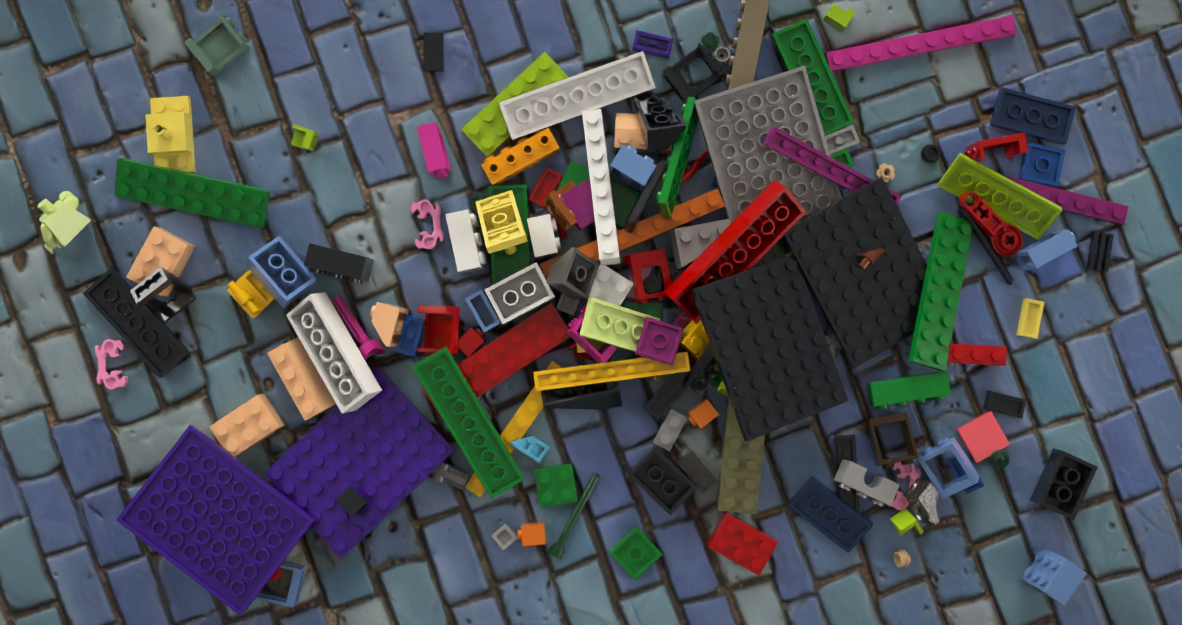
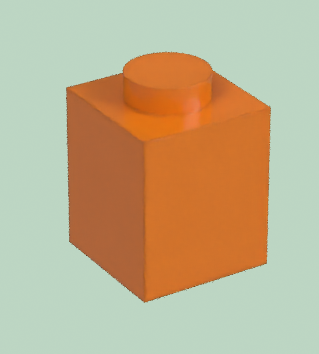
M706 398L688 411L690 415L688 417L689 421L694 427L698 425L700 429L719 415Z
M545 522L521 525V530H518V541H522L523 547L546 544Z

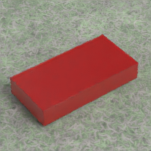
M546 167L528 200L545 209L546 206L542 202L546 197L544 190L547 189L548 193L556 190L563 175Z

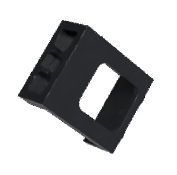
M700 43L696 49L673 66H668L662 72V76L683 104L687 103L688 97L695 98L723 75L721 65L717 61L714 62L712 60L709 49L706 46L703 47ZM701 58L712 72V75L695 88H691L680 71L695 59Z
M163 267L158 268L130 290L137 305L142 307L147 304L159 311L165 322L196 300L191 287ZM171 284L180 289L165 302L155 298V296Z

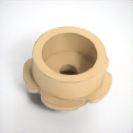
M882 164L876 171L877 177L882 176L886 183L894 179L895 169L892 165Z
M901 549L899 552L894 553V563L897 567L906 569L911 563V557L909 553Z

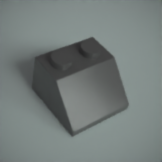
M571 248L552 265L546 283L570 299L588 300L599 264L578 249Z

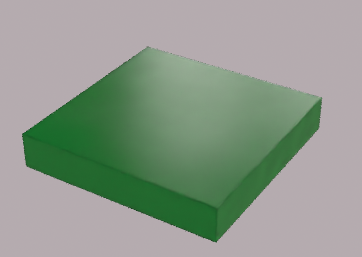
M637 525L609 550V554L634 581L663 555Z

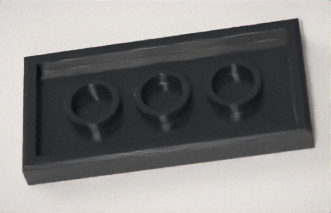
M665 152L628 220L624 230L628 233H632L667 167V159L670 155Z

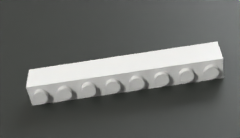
M601 109L584 111L582 116L599 259L601 266L619 264L621 261Z

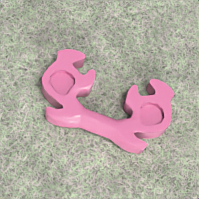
M423 199L417 203L413 202L411 211L415 214L419 210L420 215L417 216L419 219H425L430 214L433 218L434 231L432 235L427 231L420 232L419 234L423 236L422 241L420 242L418 239H415V244L419 249L432 250L436 247L438 238H440V242H444V233L441 229L440 221L441 207L439 204H436V209H434L429 200Z
M107 339L103 342L102 346H95V354L98 359L97 383L100 385L104 382L108 389L125 387L128 383L127 376L120 378L121 370L111 371L109 375L106 368V357L108 354L110 357H120L121 354L118 353V350H126V344L123 340Z
M897 462L891 468L892 470L898 468L899 473H896L895 476L906 478L908 475L910 479L907 494L903 496L902 492L897 491L891 505L897 510L902 511L907 508L909 503L912 507L916 504L915 493L917 482L921 477V469L916 468L915 472L913 463L902 465L901 462Z

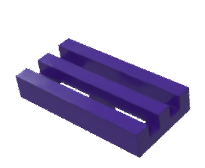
M636 30L632 50L637 52L643 51L646 54L669 59L673 38ZM639 37L661 41L669 44L668 46L653 42H648L640 40ZM637 44L666 50L667 52L637 46Z

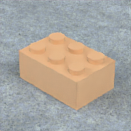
M154 226L126 278L139 284L160 267H163L179 278L196 246L163 228ZM171 284L158 295L169 296L174 285Z
M264 393L253 397L209 427L223 449L232 456L238 457L285 426V424Z

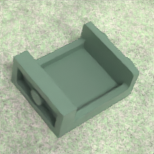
M221 14L218 15L220 20L195 40L188 38L184 42L207 72L213 76L249 49L245 43L248 41L247 38L240 31L236 32L234 29L236 25L229 17L225 18Z

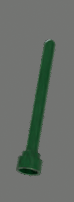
M594 473L590 478L557 543L555 542L550 546L548 553L559 559L562 558L565 548L564 544L600 476L598 473Z

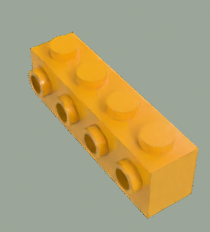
M549 128L535 131L534 136L530 138L524 137L517 141L518 145L502 149L500 151L501 154L496 157L492 155L484 159V163L481 166L491 184L497 186L559 152L560 147Z

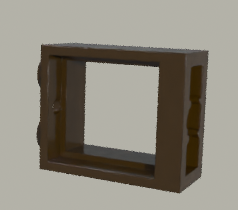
M907 412L865 421L876 467L882 466L883 469L892 468L894 463L897 462L907 465L913 463V459L919 458ZM900 423L908 455L882 460L874 428Z

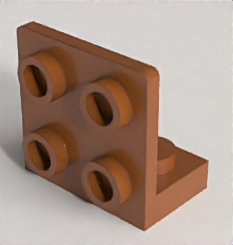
M573 181L568 182L557 191L553 190L542 200L565 232L578 222L573 211L566 207L561 197L576 187Z

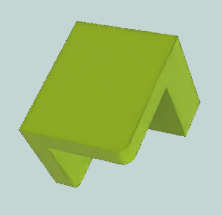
M833 4L823 21L842 33L856 11L851 8L844 11Z
M293 124L292 128L295 130L291 144L295 147L314 152L319 134L313 130Z
M906 508L890 518L900 536L913 527L920 535L924 533L916 518Z

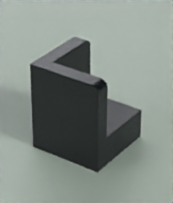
M349 486L336 499L352 517L358 516L371 502L366 496H361L352 486Z

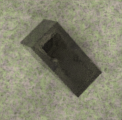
M916 479L904 496L921 523L935 526L939 522L936 503L940 495L931 481Z

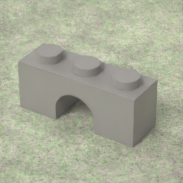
M842 459L834 481L840 483V488L847 491L852 489L856 491L855 495L863 499L869 497L873 499V504L883 507V504L892 505L900 486L899 484L885 477L875 475L872 482L866 485L864 476L867 469L852 461Z

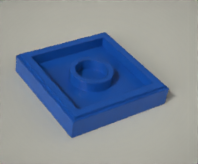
M1027 142L1028 152L1023 154L1018 179L1057 188L1065 150Z

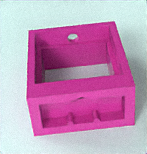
M436 122L418 126L417 131L428 173L433 177H437V179L448 177V174L452 173L440 127Z
M585 304L581 308V314L578 318H574L569 323V329L566 333L597 363H606L618 347L604 343L599 351H597L586 339L579 336L580 334L577 332L583 323L587 304Z

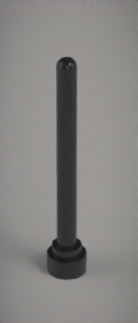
M962 207L956 211L960 218L970 222L972 230L1008 285H1012L1014 279L980 226Z

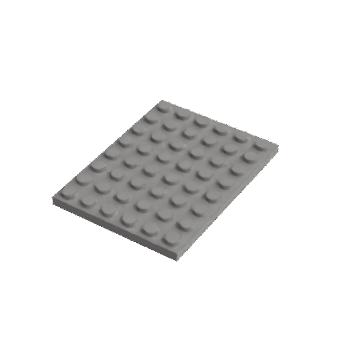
M805 66L694 101V107L719 191L725 204L724 208L727 218L730 219L731 223L773 180L784 185L806 210V213L795 224L842 198L839 185L763 145L771 127H776L831 157Z

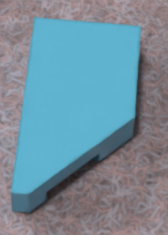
M535 436L514 440L509 443L538 463L550 448L549 445Z

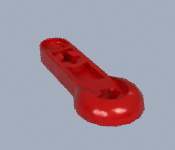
M965 192L960 196V206L990 236L995 252L1008 257L1019 251L1022 246V234L1017 227L1005 223L975 192ZM968 195L973 198L971 206H968L965 202ZM980 211H984V213H983L984 217H980V216H981ZM1006 237H1010V239L1008 240L1010 241L1009 244L1005 243V241H1007L1005 240Z

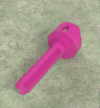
M335 297L331 302L360 345L358 349L364 360L366 361L373 355H383L386 351L377 338L369 340L342 297Z

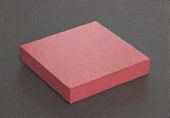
M991 411L983 413L956 429L975 463L1010 445Z

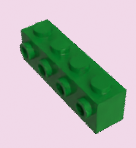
M947 371L866 383L869 405L876 407V409L888 408V404L894 403L895 406L907 405V401L913 400L914 403L926 402V398L932 397L933 400L945 399V395H951Z

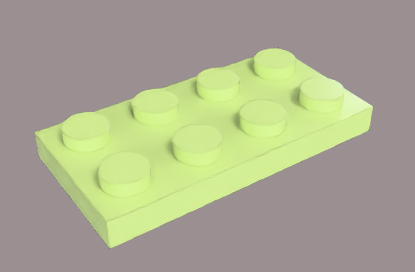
M589 297L579 336L636 352L646 317L659 321L660 319Z

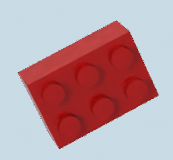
M724 511L706 544L708 548L760 576L778 541L773 536Z

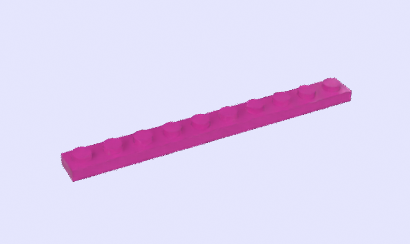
M1012 15L825 53V57L831 72L1011 37L1015 36L1017 32Z

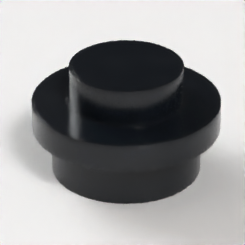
M934 144L924 146L921 150L922 160L926 163L936 162L940 158V149Z
M649 276L643 281L644 290L647 294L659 293L661 291L662 283L659 278Z

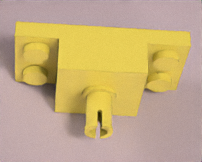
M191 97L150 98L151 114H145L147 148L148 153L154 155V165L196 173Z
M512 190L476 201L488 253L505 249L506 254H514L517 251L516 245L528 242Z

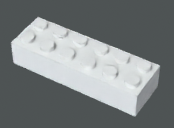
M326 292L310 294L286 315L342 414L359 409L382 391Z

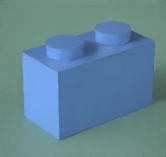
M481 289L465 298L484 333L502 324L484 290Z

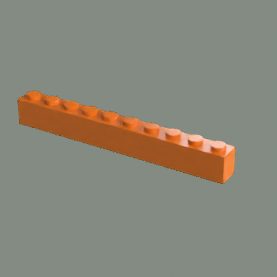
M718 188L675 206L671 220L663 218L662 213H658L637 222L632 233L624 231L625 228L618 230L619 253L723 209L725 204ZM597 240L576 248L595 262L600 261ZM564 254L540 264L546 280L552 265Z

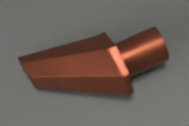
M877 248L862 254L863 260L858 266L865 270L869 263L874 264L886 251L882 248Z

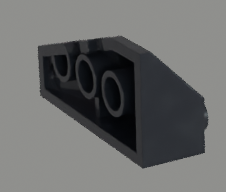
M651 91L632 96L643 140L648 152L668 149L686 130V124L682 115L672 112V108L663 105L662 100Z
M618 381L541 391L543 408L605 410L622 406Z

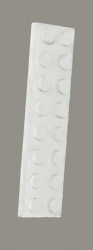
M641 51L499 103V106L513 140L582 115L584 111L596 110L656 87L644 52Z

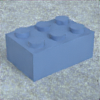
M622 145L610 165V174L642 193L656 169L655 161L648 156L643 158L638 155V151L630 145L627 147Z
M280 236L250 255L247 259L246 266L283 309L315 287L317 281L315 276L304 266L302 261Z
M1043 548V550L1036 554L1033 564L1025 570L1022 580L1065 606L1087 573L1068 559Z

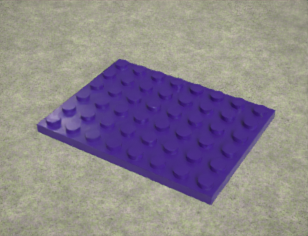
M376 367L372 373L382 389L381 392L355 411L342 414L336 405L264 473L283 495L315 518L311 525L312 528L340 559L344 558L455 451L454 447L379 367ZM349 486H352L361 496H366L371 501L358 516L352 517L336 501Z
M189 425L116 521L234 612L242 616L315 521V518L196 427Z

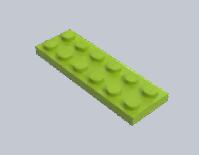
M544 52L461 130L486 157H489L511 137L499 103L569 77Z
M959 153L938 182V187L959 198L965 192H975L1005 223L1014 225L1020 231L1037 240L1040 239L1062 212V207L962 153ZM968 195L965 201L972 204V196Z

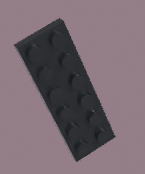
M110 268L83 294L159 378H163L191 352L147 304L142 307L136 304L130 292L132 287L115 268Z

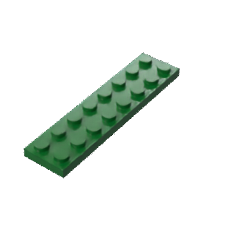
M118 158L114 196L265 228L270 190L126 158Z
M938 212L908 361L939 371H946L949 343H951L973 229L968 220L945 212Z
M447 346L412 365L414 372L490 498L492 499L525 480Z

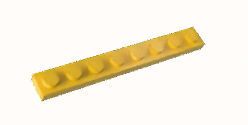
M688 352L676 353L673 366L643 357L536 371L533 373L536 391L688 372L690 371Z
M552 361L546 370L559 369L562 367L554 361ZM535 386L500 435L510 454L514 447L509 443L523 437L543 408L541 391H536ZM474 472L465 487L478 497H481L485 492V488Z

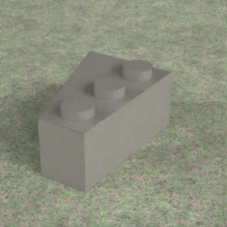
M730 219L671 230L669 234L676 269L697 259L731 224Z

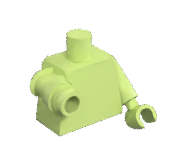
M69 191L62 192L59 195V200L54 204L44 199L38 205V208L44 212L39 219L42 223L40 226L42 237L45 242V248L51 254H53L55 247L58 249L61 248L60 245L65 247L91 221L76 210L79 200Z

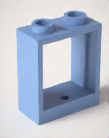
M1069 229L1053 232L1014 254V257L1022 271L1037 269L1078 246L1076 244V237Z
M948 437L937 443L938 445L932 448L928 446L920 451L918 461L942 499L978 483L979 475L955 437L948 439ZM951 449L966 474L943 485L928 460Z
M283 561L280 568L293 571L288 596L261 590L255 599L294 607L299 601L306 565Z

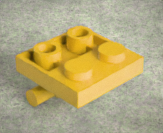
M250 269L236 282L231 281L227 285L229 287L227 292L252 319H255L275 300Z

